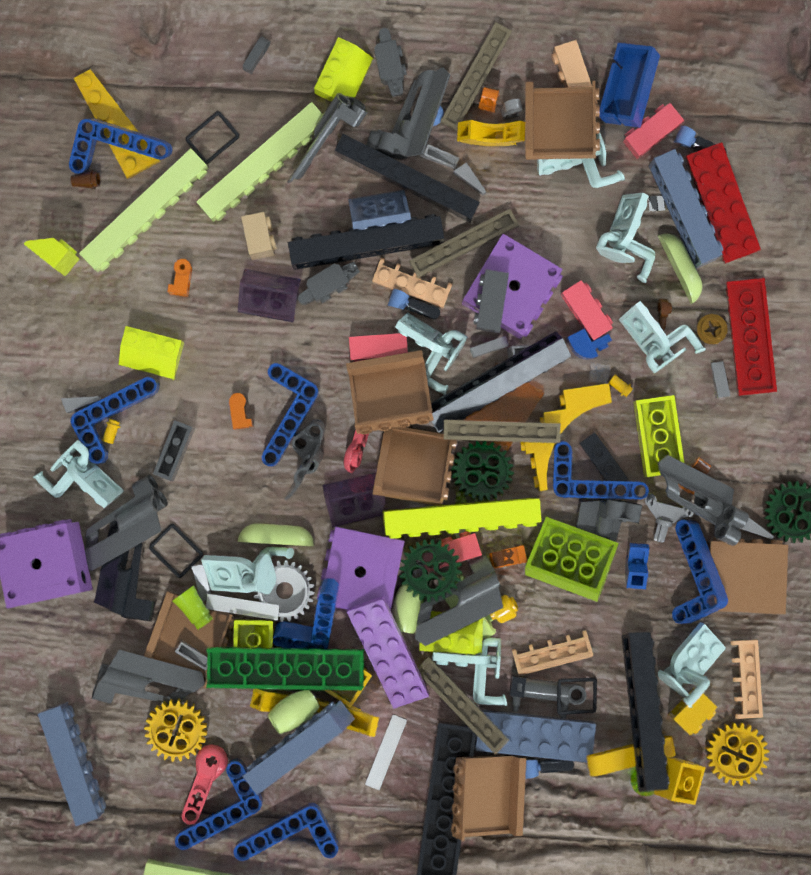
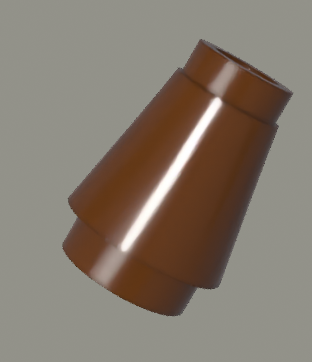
M94 170L71 176L72 187L95 189L100 187L101 184L99 172H94Z

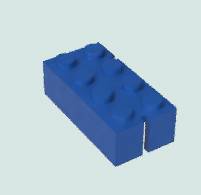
M626 43L617 44L613 58L617 64L612 63L599 109V117L605 123L641 128L660 54L654 47Z

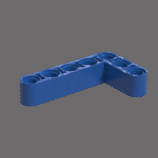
M87 118L81 120L78 124L69 160V168L72 172L78 174L87 171L91 166L97 140L160 160L172 154V146L169 142L98 119ZM87 122L91 123L92 125L91 132H88L86 130ZM105 128H108L111 132L109 138L104 135ZM123 134H127L129 137L127 144L122 141ZM142 139L147 142L146 149H142L140 146ZM82 141H85L88 145L86 151L81 148ZM160 145L165 147V155L159 153L158 147ZM78 159L83 162L82 169L76 165Z
M274 363L268 368L269 377L274 382L297 394L262 454L263 463L269 467H274L280 462L319 395V390L315 384L278 363ZM275 368H281L282 374L278 378L272 376V370ZM295 377L299 380L296 387L288 385L290 378ZM313 387L315 394L312 397H307L305 395L306 388ZM299 403L305 405V411L301 414L295 411V407ZM288 420L295 421L296 426L293 430L286 429L285 424ZM279 436H283L286 439V443L282 447L276 445V439ZM274 453L276 455L274 463L266 461L267 454Z
M145 377L72 415L71 425L79 441L88 449L89 460L92 463L102 464L108 459V452L94 425L155 395L159 390V383L155 379ZM152 381L154 383L153 390L146 391L145 384ZM131 390H135L137 393L134 400H129L128 393ZM113 399H118L120 402L116 409L111 407ZM100 407L102 409V415L96 418L94 416V410ZM80 416L85 418V423L82 426L77 425V419ZM88 433H92L94 440L88 444L85 437ZM100 450L102 458L97 461L94 458V453Z
M564 441L556 444L554 449L553 489L558 497L637 500L647 497L649 488L643 482L572 480V447ZM562 445H566L569 448V452L565 456H561L558 452L559 447ZM561 464L568 466V472L565 475H560L558 472V467ZM562 483L568 486V491L565 494H560L557 490L558 486ZM579 484L587 486V492L584 495H580L577 492ZM600 484L605 485L607 488L604 495L596 493V487ZM618 485L626 487V493L623 496H618L615 493V488ZM638 485H642L646 489L643 496L635 494L634 490Z
M680 520L675 527L676 533L700 596L674 608L672 618L678 624H688L726 607L728 596L699 523L694 520Z
M326 578L322 581L313 627L280 621L275 626L273 644L282 648L328 649L339 591L338 581L332 578Z
M233 759L226 768L227 775L240 799L195 824L182 829L175 838V844L179 849L186 850L257 813L263 805L261 794L256 795L251 787L248 790H243L240 787V782L246 781L243 775L248 771L243 760ZM238 764L241 767V772L234 773L231 770V765ZM256 799L259 803V806L255 808L251 807L249 805V800ZM239 808L241 815L238 817L234 816L231 812L232 809ZM214 818H223L224 824L221 826L217 825ZM204 826L207 833L204 835L200 834L197 831V827ZM180 836H188L190 840L189 843H182L180 840Z
M309 803L240 840L234 848V856L239 861L247 860L308 827L324 857H335L338 853L339 844L320 807L315 803ZM314 809L317 812V816L310 818L306 811ZM296 818L299 820L300 825L293 827L290 825L289 820ZM318 826H322L326 829V833L319 835L315 829ZM278 827L282 830L283 834L276 836L273 834L272 829ZM263 837L265 844L258 845L255 838ZM329 843L333 844L335 850L328 852L324 846ZM245 846L248 849V853L241 854L238 851V847Z

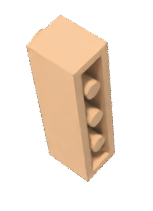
M577 40L554 47L551 56L554 65H558L559 72L557 74L560 83L563 82L565 88L592 87Z

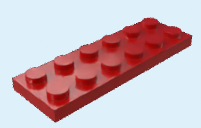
M718 143L685 156L702 205L707 211V219L715 229L714 236L722 244L723 255L721 257L723 263L726 264L760 251L761 248L723 143Z
M765 278L726 282L738 396L777 392Z

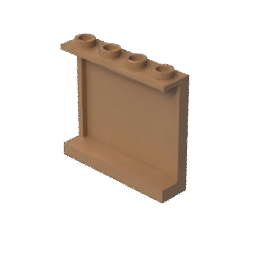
M592 81V87L533 88V82H526V160L596 158V151H600V139H596V134H600V122H596V117H599V105H596V100H599V88H595V81Z
M422 350L346 363L355 417L354 425L357 434H369L377 430L388 431L394 427L405 428L411 424H427L429 421H434Z
M394 427L384 431L373 495L442 506L443 499L447 500L449 488L445 487L446 482L450 483L452 471H448V468L453 466L454 454H451V450L456 448L457 440H443L444 434L406 427Z
M713 537V541H708L710 553L728 596V604L718 611L786 614L788 545L782 544V540H771V544H765L761 539H752L751 543H744V539H740L735 546H731Z
M168 591L144 656L202 672L205 683L203 688H206L207 669L204 670L177 654L174 649L180 639L206 656L208 647H226L229 638L226 637L227 633L233 629L234 620L236 619H233V613L209 610V614L213 619L197 630L195 625L191 624L185 614L172 602L180 594Z
M519 755L456 758L454 766L455 784L453 786L452 836L461 841H465V837L497 834L523 836L526 758Z

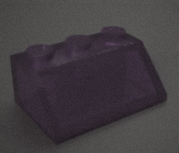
M244 269L239 288L238 313L294 323L301 279Z
M376 473L322 485L332 527L383 516L382 510H387L385 497L373 495Z

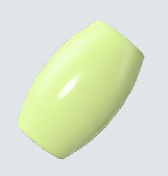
M401 584L393 601L392 615L400 632L414 634L420 606L424 603V599L420 601L419 594L414 598L412 596L414 591L409 593L406 591L409 585L403 586Z
M301 690L281 700L270 711L268 718L279 734L285 733L307 722L318 710L319 704L309 690Z

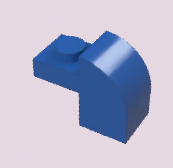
M583 329L567 337L566 341L577 357L590 360L598 357L596 349L600 352L608 348V343L612 339L607 334L591 342L586 330Z
M629 544L625 564L626 588L646 589L649 544Z

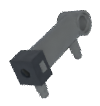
M511 675L509 695L513 696L512 710L518 712L521 698L524 697L557 701V682ZM561 682V711H567L569 703L580 705L585 701L586 691L582 686ZM575 689L581 691L578 699L571 697V692ZM567 714L560 715L561 718H566Z

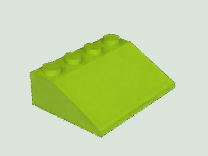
M546 517L525 566V575L598 602L619 543Z

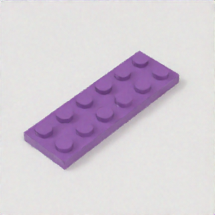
M384 596L348 608V616L393 709L429 697V691Z

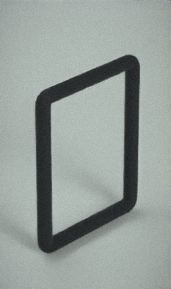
M217 111L185 138V141L205 164H208L239 138V133L223 114ZM216 116H219L235 134V137L206 160L189 139Z
M170 524L149 545V550L178 578H182L203 557V552L174 524ZM171 528L199 554L181 574L153 548Z
M562 678L558 680V714H588L596 712V678ZM593 681V709L561 711V682Z

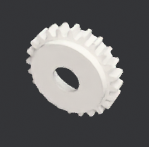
M285 560L284 565H281V562L277 561V566L273 564L276 573L274 588L270 594L258 592L254 598H259L258 602L279 605L278 617H280L281 622L284 621V617H287L288 621H291V616L298 619V613L300 612L304 615L303 608L309 609L310 606L307 603L313 602L310 595H314L315 592L310 591V588L314 587V584H309L312 577H306L305 575L308 571L302 572L301 565L296 568L295 562L288 565V560ZM282 582H288L293 587V594L288 599H281L276 593L277 586Z

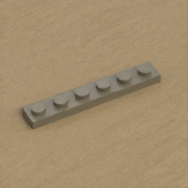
M495 22L440 123L457 131L458 122L464 120L512 34L511 30Z
M508 209L409 260V263L419 279L502 236V234H506L519 227V224L511 209Z
M444 420L443 440L560 443L561 424Z
M428 657L418 667L425 682L494 754H497L510 739L432 658Z

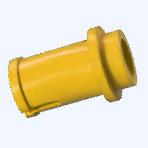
M616 374L609 381V385L619 391L621 396L627 397L633 390L631 384L628 385Z
M109 419L106 422L107 426L102 441L114 444L117 430L121 426H119V421Z

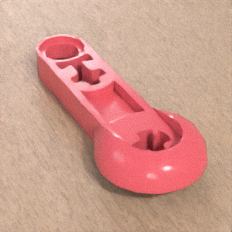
M355 430L353 441L346 449L344 455V467L347 472L353 473L356 467L360 466L363 457L361 446L366 447L369 434H357Z
M206 745L196 755L197 776L182 812V820L188 825L195 824L198 821L213 781L227 767V754L218 745ZM214 756V760H217V764L213 763V765L210 766L208 764L209 761H207V758ZM198 792H200V797H202L203 800L200 799L196 805L197 807L189 806V803L192 805L194 804L195 797L193 796V794L196 795ZM193 810L196 813V819L188 820L186 812Z

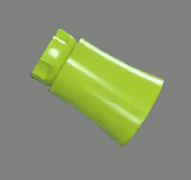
M194 585L172 600L189 619L191 624L195 625L197 630L213 619Z

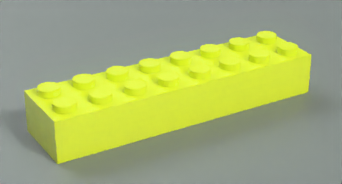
M535 497L382 510L384 533L389 535L391 539L401 538V534L417 537L421 536V532H427L429 535H439L440 531L444 530L448 534L460 533L459 529L475 532L479 531V527H485L487 530H497L498 526L503 525L506 529L518 528L517 524L533 527L537 526V522H542L540 499Z

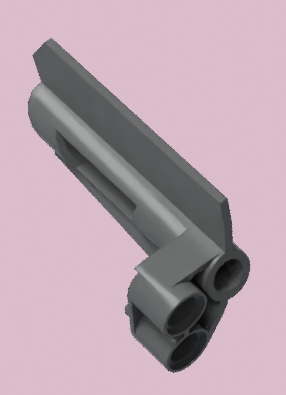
M444 67L437 71L426 70L420 73L417 80H414L392 133L379 129L378 131H370L366 145L398 160H405L408 156L423 155L450 78V73ZM420 86H422L421 91H420V94H419V97H418V99H417V102H416V105H415V108H414V111H413V114H412V117H411V116H410V110H411L413 101H414V99H415V96H416V93H417L418 88H419Z
M341 93L336 94L314 128L315 140L287 181L288 183L292 182L294 178L300 179L303 177L313 158L341 119L353 127H359L368 113L365 109L366 106L354 97L345 96Z
M319 419L312 420L305 429L298 432L293 438L292 447L303 460L296 470L294 482L284 498L286 501L298 489L305 475L315 472L323 459L324 451L320 446L326 428L324 422ZM317 426L320 429V433H314L311 427ZM297 439H304L306 441V445H300L297 442Z
M669 455L663 457L658 462L660 475L666 480L667 487L665 491L667 497L714 524L715 538L735 546L741 538L739 530L747 524L749 515L732 505L734 489ZM678 484L695 493L694 504L679 497Z
M149 474L132 484L135 495L133 499L86 530L85 555L90 571L162 531L157 512L165 508L168 502L164 494L158 491L157 482L152 475ZM116 520L118 531L98 542L99 529Z
M618 499L580 502L576 528L616 542L622 522L626 523V521L639 524L643 505Z
M486 554L468 561L467 563L474 574L456 583L457 589H450L452 595L458 596V603L455 607L430 619L433 604L444 599L438 596L439 600L436 602L434 597H432L430 603L426 601L421 604L415 634L417 641L427 646L503 608L499 591L501 585ZM447 592L445 593L446 598L452 596Z
M118 650L110 665L101 664L97 682L93 689L92 699L111 704L115 693L158 702L165 701L166 703H169L170 699H172L174 703H177L179 698L182 701L190 693L197 691L205 685L203 674L200 671ZM153 681L178 688L169 696L145 691V687Z

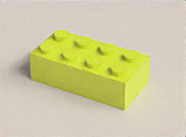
M675 396L634 401L633 405L644 478L660 475L658 462L666 455L684 463Z

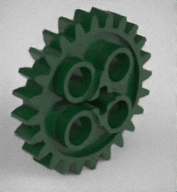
M476 441L475 446L469 443L468 449L462 447V453L457 452L456 456L458 459L453 461L457 466H452L451 468L456 473L452 474V478L458 479L454 485H460L459 492L466 491L464 497L470 494L472 495L471 501L478 497L480 503L483 498L489 502L490 496L497 500V493L503 496V489H509L506 483L511 484L513 481L509 477L513 476L514 472L509 470L514 465L508 464L511 457H504L507 451L500 452V445L494 448V442L487 446L486 441L483 442V445ZM476 458L479 463L473 465L469 462V459ZM493 459L498 465L490 466L488 460ZM481 468H484V472H485L484 475L481 474V471H480ZM474 476L477 482L470 483L467 478ZM494 478L496 480V484H488L487 479Z
M790 481L786 483V487L783 484H779L780 490L773 488L775 495H767L771 501L764 502L768 505V508L763 509V511L768 512V515L763 517V519H769L770 521L766 524V527L772 526L773 528L770 532H778L776 538L784 536V542H787L789 538L791 543H795L796 538L799 543H803V537L806 540H810L811 508L809 511H805L803 504L805 501H808L811 505V486L806 489V483L803 482L799 486L798 481H795L793 486ZM787 495H790L793 499L790 505L785 503ZM796 509L798 515H794L791 510ZM781 513H784L787 517L786 522L783 524L779 521ZM800 519L805 523L804 528L801 530L797 527V522Z
M424 539L422 546L416 542L417 548L414 549L410 546L411 553H404L407 560H401L405 567H399V570L404 572V574L400 575V578L406 579L402 585H409L406 591L408 593L414 591L412 595L414 598L419 594L420 601L427 597V602L430 603L431 598L434 597L435 601L438 602V596L445 600V593L447 592L452 595L450 589L458 588L454 583L461 582L457 575H461L463 572L457 570V568L461 567L462 563H456L460 557L458 555L452 556L455 550L451 549L448 551L449 544L442 547L441 540H439L437 545L434 539H431L430 544ZM426 553L433 554V559L430 562L423 560ZM420 561L430 569L434 567L435 572L443 576L445 581H442L432 573L428 575V571L416 562ZM443 563L449 564V570L445 573L439 571V567ZM416 569L422 570V575L419 578L413 577V571ZM433 579L438 580V586L435 589H430L429 582Z

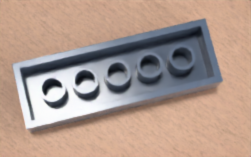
M674 149L654 158L649 168L682 242L697 269L722 256L723 247L714 236L715 229L712 223L707 221V211L698 201L699 194L697 189L693 188L690 183L692 179L689 172L684 170L682 165L684 163L683 158Z
M341 700L336 704L331 702L320 713L312 716L308 722L296 728L292 734L289 733L281 742L269 748L264 755L261 754L246 768L248 771L243 775V778L258 795L341 734L355 718Z
M66 702L38 713V717L75 826L98 819L105 812L106 805L103 797L100 798L98 790L100 788L97 779H94L92 775V763L90 760L87 761L85 755L87 748L84 742L81 743L79 737L81 731L79 725L75 724L73 719L75 716L74 710Z
M481 709L510 739L498 753L586 763V756L593 754L596 730L594 721ZM476 735L475 750L492 752Z

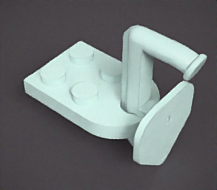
M596 134V139H600V151H596V156L598 155L600 164L603 167L606 166V149L601 134ZM594 158L537 159L539 176L543 174L549 175L561 169L567 170L572 166L583 163L589 183L593 188L607 186L621 180L624 181L625 179L620 170L613 175L600 178Z
M645 193L622 195L610 232L601 235L596 249L600 255L618 263H633L635 261V258L626 254L625 250L645 259L640 275H637V279L646 283L656 255L654 250L632 239L641 224L640 219L647 207L649 195ZM607 241L613 249L606 247Z
M641 301L619 318L625 329L647 355L646 363L654 374L687 350L683 348L675 355L670 350L671 346L685 336L693 345L695 354L706 350L687 325H681L666 336L659 323L655 321ZM662 358L664 363L659 366L654 359Z
M407 313L397 322L395 328L403 336L413 338L419 346L432 350L425 363L428 386L446 395L448 385L440 384L432 379L431 375L442 356L449 359L444 370L447 371L451 367L468 336L457 330H451L442 334L412 314ZM453 338L460 342L456 349L452 347L451 340Z
M79 440L51 467L50 470L52 472L62 465L67 468V472L55 486L44 477L43 471L33 476L55 498L61 497L75 481L84 492H87L103 508L107 507L124 492L106 473L89 460L88 449ZM76 450L81 454L80 457H73L72 455Z
M266 547L259 553L253 563L242 557L204 555L201 561L212 591L242 593L255 591L270 594L276 584V573L271 557L285 556L290 559L294 555V549Z
M700 622L675 651L671 658L670 666L664 671H658V677L676 693L684 697V702L691 708L710 684V680L704 676L705 672L726 647L704 623ZM692 683L697 687L689 695L682 687V684Z
M486 638L483 640L482 653L478 654L433 652V661H436V664L448 665V662H455L456 666L467 667L468 663L475 664L473 700L475 703L507 706L504 694L500 697L485 696L487 667L494 668V677L499 679L501 638ZM488 646L496 647L495 656L487 655Z

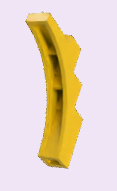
M609 383L563 390L562 395H559L560 406H564V410L542 413V417H539L540 423L561 424V434L582 413L594 407L612 403ZM520 442L521 451H525V455L533 454V457L530 458L531 468L535 469L536 476L533 477L534 488H538V491L547 490L548 462L555 443Z
M253 689L250 707L259 711L270 712L281 700L293 693L270 689ZM315 698L319 704L315 714L320 713L331 702ZM345 705L355 718L346 729L375 737L379 717L363 712L354 706L350 708Z

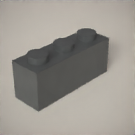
M486 269L485 275L481 274L479 286H483L482 294L478 293L476 305H480L479 313L475 312L473 324L477 325L476 330L500 332L509 273Z
M174 420L153 472L154 475L174 482L195 428Z

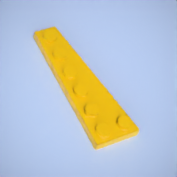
M91 69L74 77L95 119L138 132ZM105 128L104 135L107 138L111 136V132L108 128ZM123 134L122 141L126 144L129 142V137L127 134ZM144 139L140 141L142 149L147 148V142ZM109 144L127 179L161 162L160 159Z

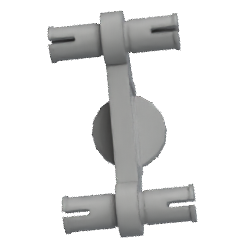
M650 492L644 498L646 505L656 518L655 522L658 523L653 538L657 542L665 541L668 527H672L673 523L688 516H693V512L683 506L678 507L657 501L656 496Z

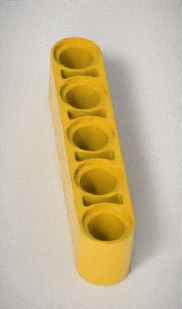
M672 735L664 736V754L667 757L676 756ZM633 744L586 756L590 776H600L636 766Z

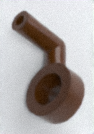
M659 299L657 306L658 323L661 329L665 330L666 318L668 314L672 313V304L668 302V299Z

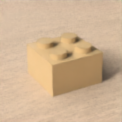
M264 212L242 216L248 252L251 259L255 260L274 256V250H277L274 236L270 235V232L273 231L270 217H266Z

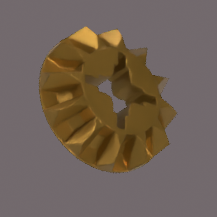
M708 314L698 322L697 335L701 341L707 344L720 343L727 335V324L719 315ZM709 322L712 325V327L719 326V328L714 331V336L711 332H705L709 328Z

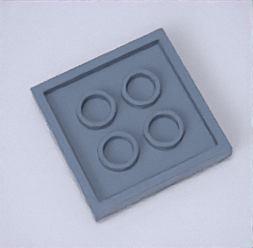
M404 190L348 199L353 229L364 230L370 226L382 227L388 223H404L407 220H411Z

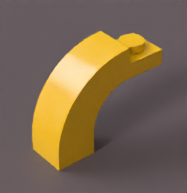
M474 120L458 122L457 141L480 146L516 145L517 142L525 141V122L515 121L504 124H488Z

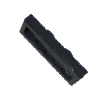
M595 432L579 443L605 481L628 480Z

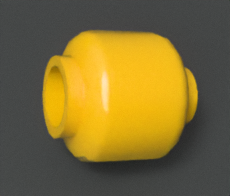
M508 595L501 596L503 608L490 614L493 620L496 619L499 623L515 618L517 611H519L515 599Z

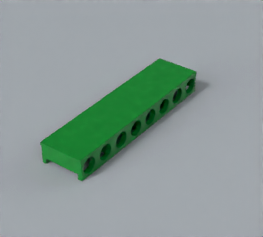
M207 648L206 688L363 689L364 649Z

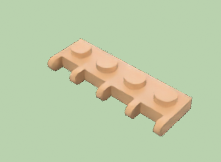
M381 257L372 280L373 283L391 290H401L410 297L442 309L444 308L453 283L449 282L447 289L435 285L437 277L433 276L431 283L418 279L415 272L413 276L400 272L401 264L397 263L395 269L384 266L385 258Z
M586 630L582 631L583 638L572 641L570 635H565L567 642L552 645L551 639L547 640L548 647L534 650L532 644L528 645L530 651L517 655L516 649H512L518 675L593 657V651Z
M758 640L730 641L731 645H738V658H731L733 663L739 662L740 677H733V682H740L741 696L734 697V701H741L742 714H735V719L763 717Z

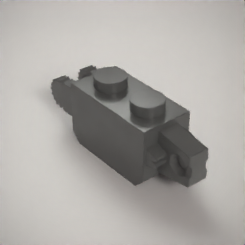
M382 28L379 32L380 43L375 46L374 54L381 83L388 85L392 97L403 95L402 82H404V75H407L405 64L400 62V57H403L401 46H397L396 40L391 39L388 28Z
M354 262L342 267L338 264H333L309 278L306 284L308 289L298 296L299 303L307 305L315 300L317 303L321 301L323 304L332 298L331 295L335 292L340 294L347 290V285L350 284L349 281L360 273L358 267Z

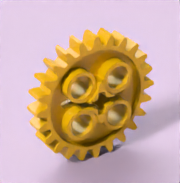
M180 698L177 700V703L170 699L168 705L163 701L162 708L156 705V712L150 711L151 717H147L146 722L148 724L144 727L148 731L144 737L150 738L147 741V745L153 744L151 751L157 749V756L163 753L164 760L171 756L172 762H174L175 757H178L181 762L184 755L189 759L190 752L196 755V748L202 749L201 743L206 741V738L203 736L208 733L207 730H204L207 727V723H202L205 720V716H199L201 709L195 711V704L189 707L188 700L181 704ZM173 715L175 720L168 721L165 716ZM180 715H183L174 742L172 745H169L178 718ZM186 721L192 722L193 727L187 728L184 726L183 723ZM165 732L168 738H160L159 733ZM184 739L187 744L179 745L177 740Z
M732 722L731 728L724 724L725 730L718 727L719 734L712 733V736L715 738L714 741L708 740L712 745L711 747H706L710 754L705 757L711 759L707 765L714 766L711 772L713 774L718 772L716 776L718 779L724 776V783L730 780L731 785L734 786L736 781H738V784L742 786L743 780L750 784L751 777L757 780L755 774L763 775L760 770L761 767L767 768L763 764V761L769 760V758L764 756V754L769 753V750L763 748L767 745V742H761L764 736L761 734L757 735V729L751 731V725L749 724L746 728H744V723L740 722L738 727L735 722ZM735 736L737 739L735 745L729 746V738ZM753 744L754 751L747 754L746 747ZM722 746L728 747L736 752L739 751L744 756L752 758L753 761L750 762L745 760L744 758L735 756L731 752L723 750ZM728 754L729 760L726 763H721V756ZM741 762L746 763L744 771L738 770V765Z

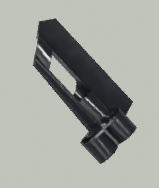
M116 520L110 522L107 537L118 531ZM142 542L134 548L131 568L126 570L129 550L101 566L94 603L121 615L123 618L152 622L155 602L136 598Z

